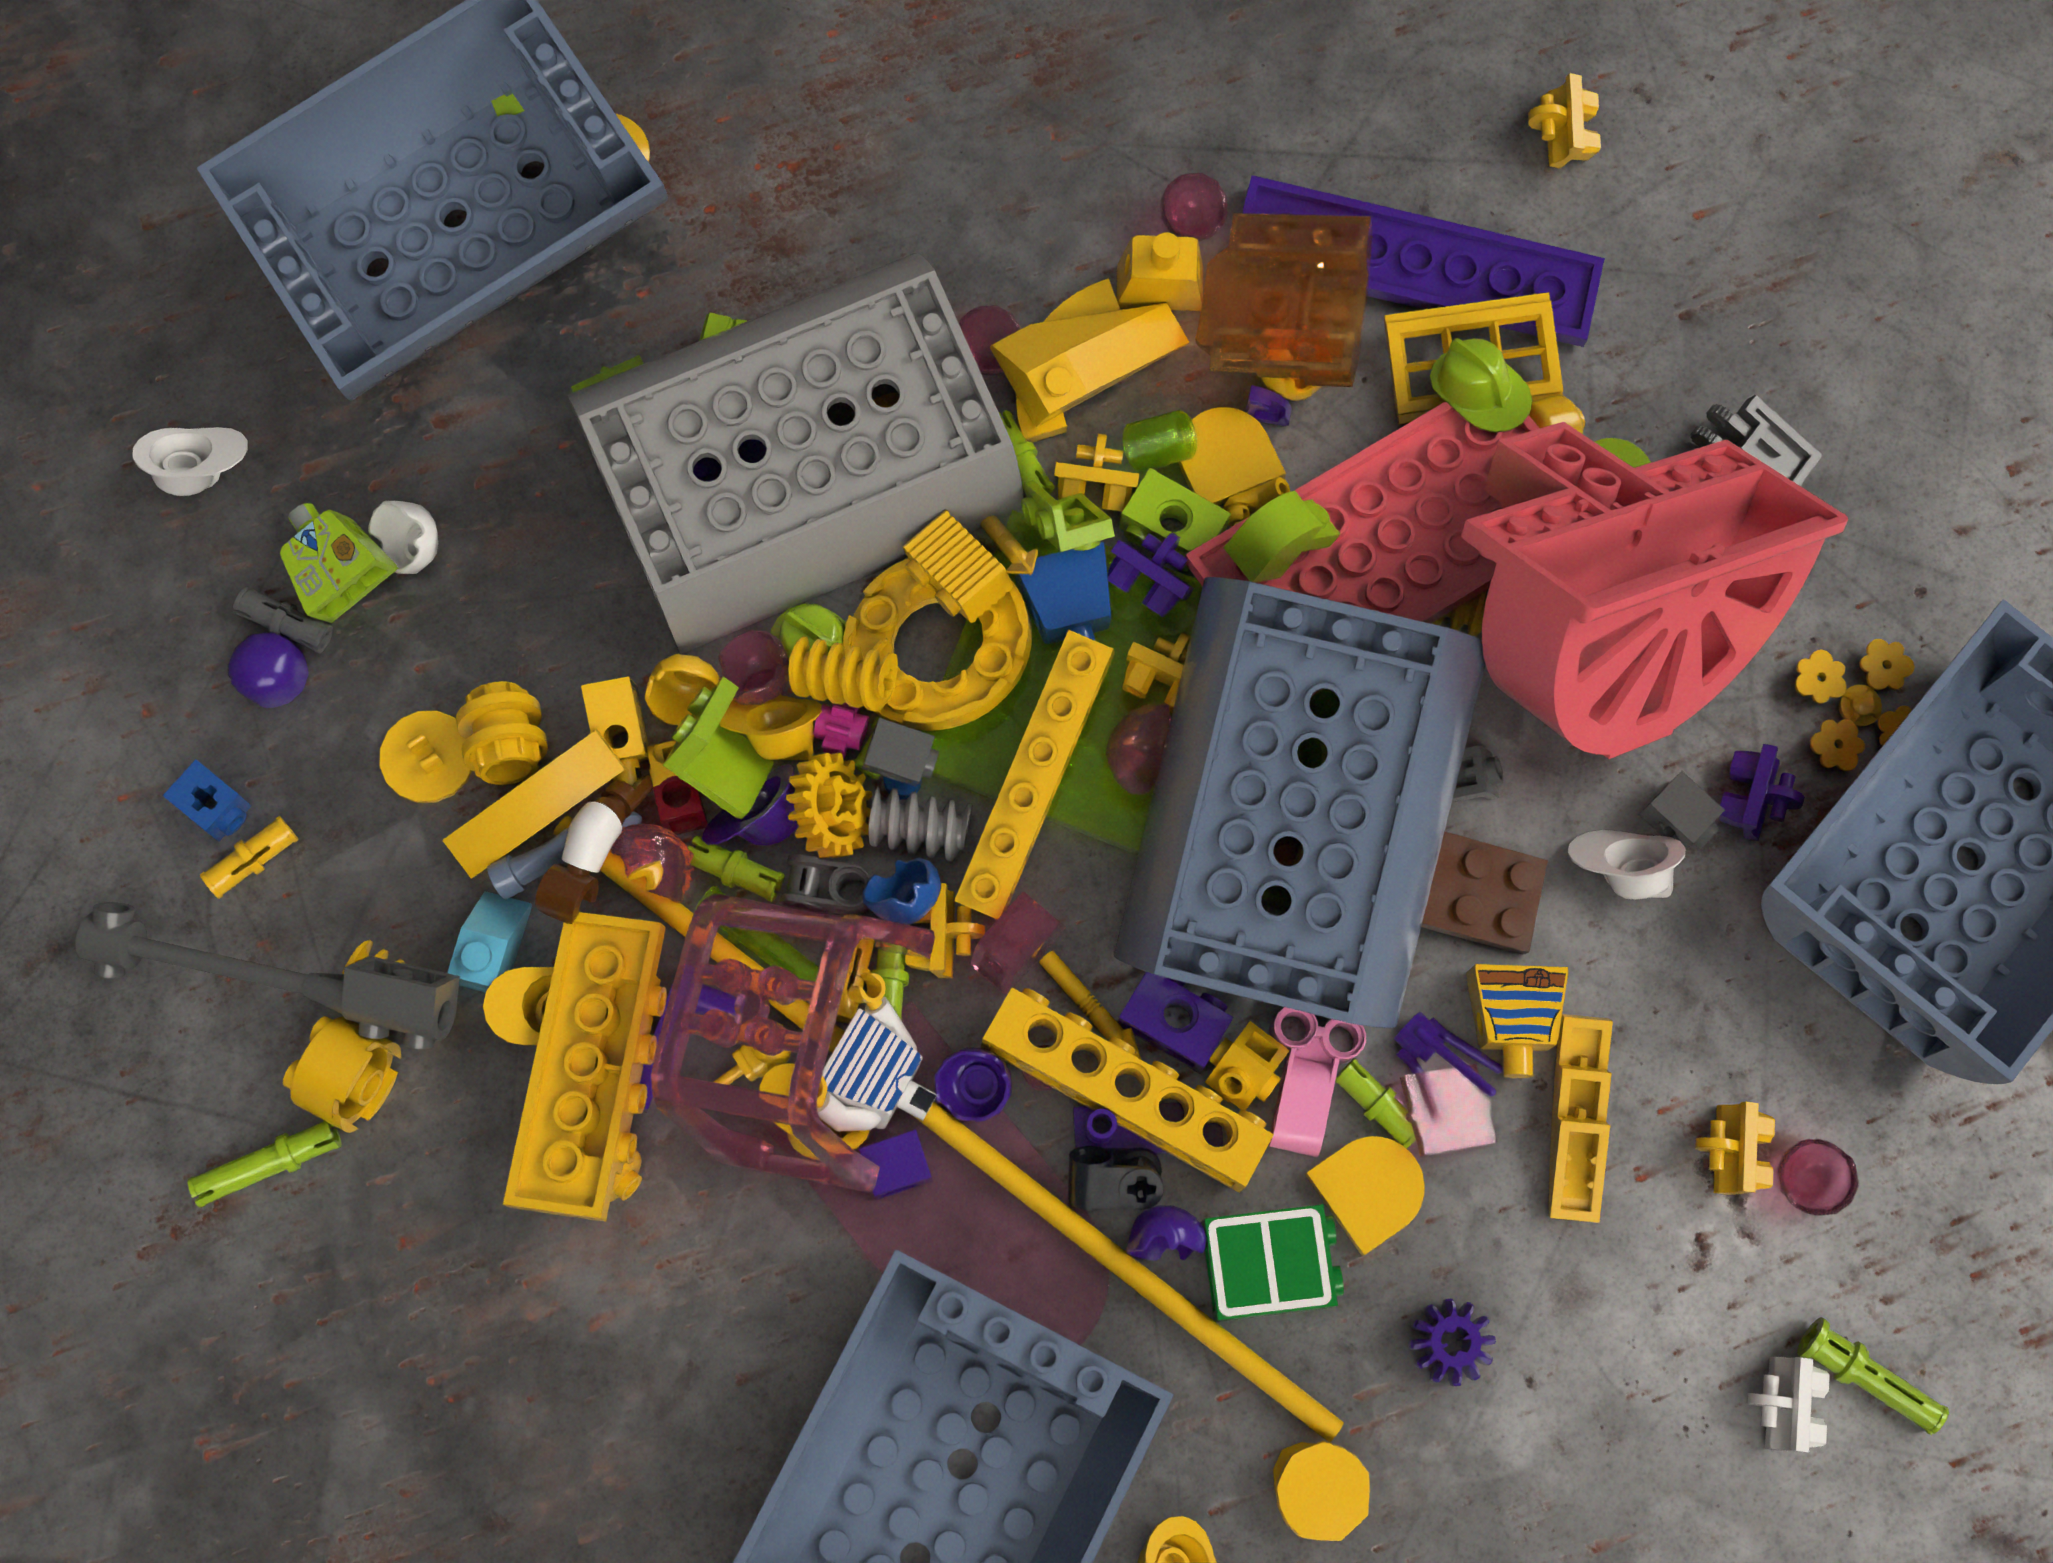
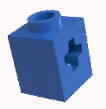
M197 759L163 794V797L218 842L225 835L229 836L235 833L243 825L247 817L246 812L252 806ZM210 798L218 802L212 810L205 805Z

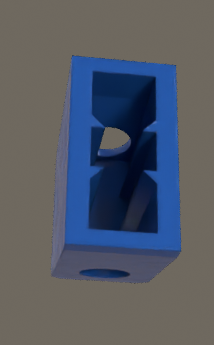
M1103 542L1089 550L1078 551L1070 549L1037 557L1031 576L1029 574H1015L1016 585L1045 644L1063 641L1068 630L1095 640V632L1104 631L1109 628L1111 607Z

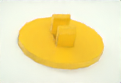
M417 711L401 718L387 731L380 747L379 766L386 783L400 797L416 803H437L455 795L468 782L472 770L467 768L463 761L461 748L466 739L458 732L456 718L440 711Z

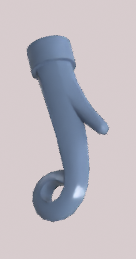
M633 812L628 818H625V822L622 824V832L616 841L626 839L638 832L642 825V817L638 813ZM569 828L563 830L551 840L514 858L507 855L488 865V875L498 894L507 900L526 890L529 882L544 875L554 864L565 863L562 860V854Z

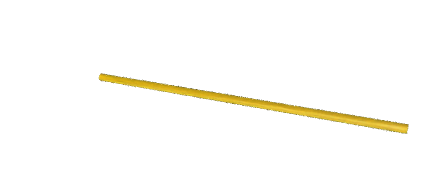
M569 815L564 817L556 826L553 834L556 836L569 828L573 818ZM610 849L600 869L603 874L830 1052H834L845 1033L844 1030L661 887L657 886L654 890L646 891L645 876L628 880L627 877L636 868ZM933 1102L923 1121L916 1118L1327 1442L1330 1443L1344 1425L1341 1419L1134 1257L1126 1253L1120 1246L936 1102Z

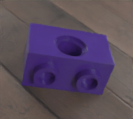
M1145 972L1117 1022L1123 1029L1132 1028L1135 1036L1201 1074L1234 1018L1226 1013L1228 1006L1208 993L1203 992L1200 997L1183 987L1186 982ZM1173 1005L1183 1007L1189 1013L1190 1024L1184 1028L1170 1026L1164 1018V1010Z

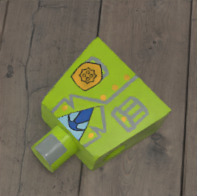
M312 503L301 504L288 515V519L297 534L281 547L280 555L307 616L333 623L399 569L392 559L348 516L331 509L319 514Z

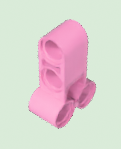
M1284 1007L1273 1018L1269 1027V1035L1290 1050L1285 1058L1270 1131L1274 1135L1269 1146L1318 1157L1325 1134L1338 1065L1351 1061L1363 1050L1366 1044V1032L1363 1025L1350 1024L1331 1019L1324 1027L1318 1026V1021L1314 1014ZM1295 1017L1301 1020L1306 1029V1035L1303 1040L1292 1041L1283 1035L1281 1022L1284 1018ZM1343 1028L1351 1034L1353 1038L1351 1051L1340 1052L1331 1045L1329 1040L1331 1029Z

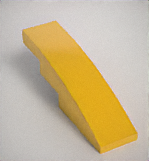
M596 729L442 841L472 879L485 870L488 865L512 851L626 768Z
M1562 1014L1551 1121L1548 1216L1550 1218L1600 1222L1610 1125L1606 1122L1612 1075L1608 1070L1613 1021L1609 1018Z

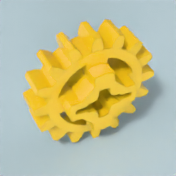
M842 753L813 755L808 757V761L798 763L799 775L790 776L789 778L791 785L795 788V792L786 795V800L794 804L795 810L788 814V819L791 821L796 820L799 826L794 834L795 837H806L805 850L808 852L818 851L819 858L822 859L853 855L854 849H860L864 846L861 836L868 835L869 825L866 823V818L870 817L871 809L867 807L866 800L872 797V792L865 791L862 786L866 776L864 773L855 775V762L853 760L843 761Z

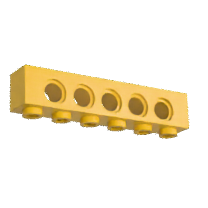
M1071 630L1067 631L957 892L955 902L997 920L1004 918L1115 655L1114 648Z
M1013 987L1010 989L982 1038L981 1048H986L996 1053L1004 1061L1093 1111L1097 1109L1111 1111L1116 1117L1117 1124L1238 1193L1247 1186L1274 1135L1264 1129L1266 1122L1263 1119L1243 1109H1240L1237 1114L1221 1105L1223 1098L1204 1086L1196 1085L1195 1089L1185 1085L1177 1080L1179 1073L1164 1063L1154 1060L1150 1065L1134 1056L1135 1048L1125 1041L1110 1036L1108 1041L1091 1032L1093 1026L1084 1018L1071 1012H1067L1065 1017L1048 1008L1049 1000L1036 991L1024 988L1021 993ZM1037 1026L1046 1027L1054 1034L1055 1043L1048 1048H1038L1030 1042L1028 1032ZM1080 1050L1089 1051L1096 1057L1098 1068L1090 1073L1080 1072L1073 1066L1071 1056ZM1124 1074L1134 1076L1140 1083L1141 1093L1132 1098L1121 1095L1116 1089L1115 1079ZM1164 1099L1178 1101L1184 1109L1183 1120L1179 1122L1165 1120L1159 1111L1160 1101ZM1208 1123L1221 1125L1227 1133L1226 1145L1214 1147L1208 1144L1203 1136L1204 1125Z

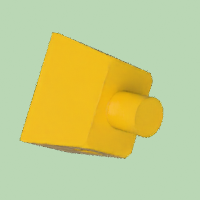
M1169 232L1160 233L1157 236L1136 235L1131 237L1117 264L1116 299L1119 307L1130 309L1167 303L1171 310L1202 311L1203 263L1198 239L1193 237H1177Z

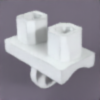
M1770 1357L1769 1375H1764L1763 1394L1748 1393L1747 1404L1762 1406L1761 1426L1766 1427V1449L1809 1453L1810 1447H1819L1826 1444L1827 1425L1824 1419L1811 1417V1399L1825 1398L1829 1392L1830 1374L1827 1371L1814 1367L1813 1359Z

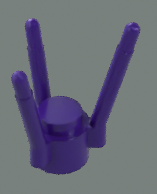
M1419 1012L1395 1036L1394 1040L1403 1047L1396 1056L1409 1067L1439 1114L1446 1113V1106L1418 1063V1057L1426 1063L1437 1053L1488 1096L1491 1097L1496 1094L1493 1086L1444 1044L1447 1042L1495 1073L1503 1071L1501 1064L1445 1029L1434 1017L1429 1020L1424 1014Z

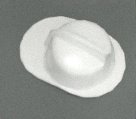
M163 428L149 432L141 437L133 447L132 457L138 468L151 475L159 489L176 496H190L213 486L219 480L221 472L231 469L239 463L248 451V441L241 432L232 428Z
M1598 830L1577 836L1569 844L1568 855L1572 862L1579 867L1603 874L1606 882L1610 884L1618 896L1637 900L1666 898L1671 895L1673 891L1674 867L1679 865L1684 859L1686 849L1681 841L1672 837Z

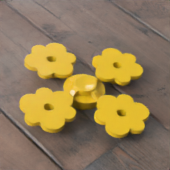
M1874 639L1868 643L1866 647L1867 655L1860 659L1859 665L1864 672H1867L1866 681L1869 686L1854 685L1847 689L1846 681L1842 678L1845 673L1844 664L1840 661L1833 662L1831 654L1826 650H1816L1810 655L1809 659L1804 658L1797 663L1796 670L1800 675L1795 679V689L1799 694L1812 696L1813 701L1817 704H1823L1829 698L1841 697L1839 712L1844 720L1838 723L1833 720L1822 722L1820 732L1815 733L1810 738V748L1814 753L1821 755L1820 763L1823 767L1832 768L1837 766L1842 771L1854 769L1858 764V754L1862 753L1865 749L1864 741L1857 737V726H1867L1878 719V727L1883 732L1879 737V742L1883 746L1911 712L1912 709L1903 705L1898 707L1895 712L1887 711L1881 714V699L1875 691L1882 690L1887 686L1892 690H1898L1904 685V678L1914 672V662L1909 656L1903 655L1904 647L1901 643L1892 642L1888 644L1882 639Z

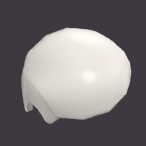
M383 501L374 509L368 525V532L380 541L381 549L397 565L399 569L395 572L398 574H417L434 559L439 544L436 524L430 512L416 503L402 501Z

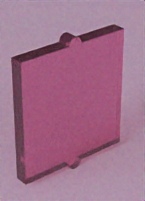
M1476 1064L1469 1065L1479 1074ZM1455 1068L1400 1077L1408 1108L1406 1120L1412 1123L1420 1157L1492 1145L1498 1142L1489 1112L1491 1101L1485 1098V1094L1480 1088L1475 1086Z

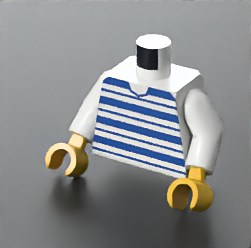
M862 973L861 978L867 984V993H865L861 986H850L848 996L855 1003H866L865 1011L860 1008L858 1009L821 1074L812 1072L797 1076L798 1081L805 1084L807 1092L803 1090L791 1092L790 1096L791 1102L796 1106L810 1104V1110L836 1131L871 1130L874 1127L885 1129L897 1107L923 1121L937 1094L912 1081L922 1061V1056L917 1052V1046L888 999L884 997L886 986L883 978L876 973Z

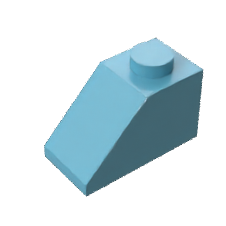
M484 891L461 927L447 971L449 974L460 976L459 986L486 992L495 978L513 969L532 904L513 898L505 900L498 894Z

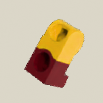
M675 740L647 746L651 768L649 772L653 783L659 818L667 837L703 829L708 825L700 792L663 766L676 743Z

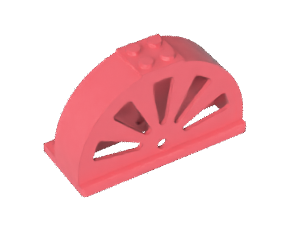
M1565 422L1499 440L1484 491L1500 501L1503 509L1467 519L1461 534V538L1478 549L1484 558L1497 563L1485 602L1482 621V649L1487 671L1494 684L1503 693L1573 746L1584 752L1604 755L1606 758L1611 759L1669 736L1675 728L1695 715L1728 686L1762 648L1803 587L1815 564L1825 538L1842 533L1847 524L1848 517L1727 439L1635 468Z

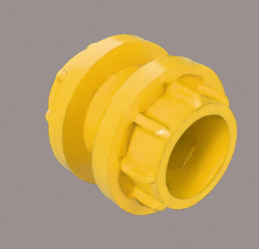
M491 682L473 689L465 696L466 704L456 714L458 732L466 739L461 748L465 766L474 771L476 777L495 785L517 783L535 774L539 769L538 762L544 758L548 751L546 734L541 728L537 727L542 720L539 701L532 695H529L528 690L522 689L521 686L512 682Z

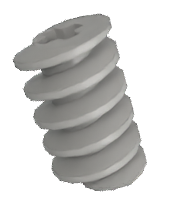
M878 785L868 826L870 845L877 847L883 837L887 835L890 850H897L903 839H906L909 854H915L922 842H924L929 858H934L940 847L944 846L946 860L952 862L960 850L964 851L973 804L968 803L962 814L957 815L954 800L949 799L944 809L938 811L936 798L930 795L924 807L921 808L918 806L916 792H911L906 802L901 804L899 802L898 789L892 788L886 800H881Z

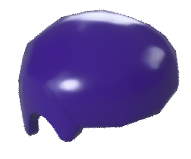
M273 632L249 635L235 647L228 663V676L233 687L244 697L263 708H275L290 703L303 691L309 675L306 658L302 651L285 637Z
M965 1047L947 1056L935 1074L936 1100L943 1104L956 1119L963 1121L972 1120L974 1122L986 1121L1001 1113L1011 1097V1072L996 1053L986 1048Z
M1158 1205L1144 1210L1136 1217L1129 1234L1126 1253L1138 1258L1157 1261L1166 1249L1169 1248L1170 1250L1177 1249L1180 1259L1186 1260L1194 1251L1198 1253L1204 1252L1207 1237L1201 1223L1188 1211L1175 1206Z

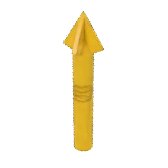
M991 515L982 520L980 523L981 527L1012 563L1007 568V573L1029 574L1031 576L1038 555L1037 548L1027 552L997 516Z
M1054 950L1047 953L1039 961V964L1070 999L1079 1006V1009L1086 1013V1017L1090 1016L1088 1019L1107 1040L1110 1036L1125 1041L1135 1048L1134 1056L1141 1059L1132 1028L1123 1029L1104 1006H1101V1003L1094 999L1095 996H1090L1092 993Z

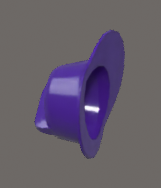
M790 764L781 765L768 774L750 812L744 818H736L724 809L720 811L705 828L702 840L707 845H716L738 835L755 845L768 846L779 843L789 837L799 827L796 820L791 821L788 819V814L795 810L794 804L786 800V795L795 792V788L789 781L790 776H794V767Z

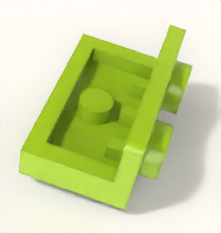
M1034 480L1024 483L1026 498L1021 499V507L1028 526L1035 527L1042 539H1047L1060 552L1070 549L1078 551L1093 549L1100 545L1101 540L1115 537L1112 519L1082 493L1055 500Z

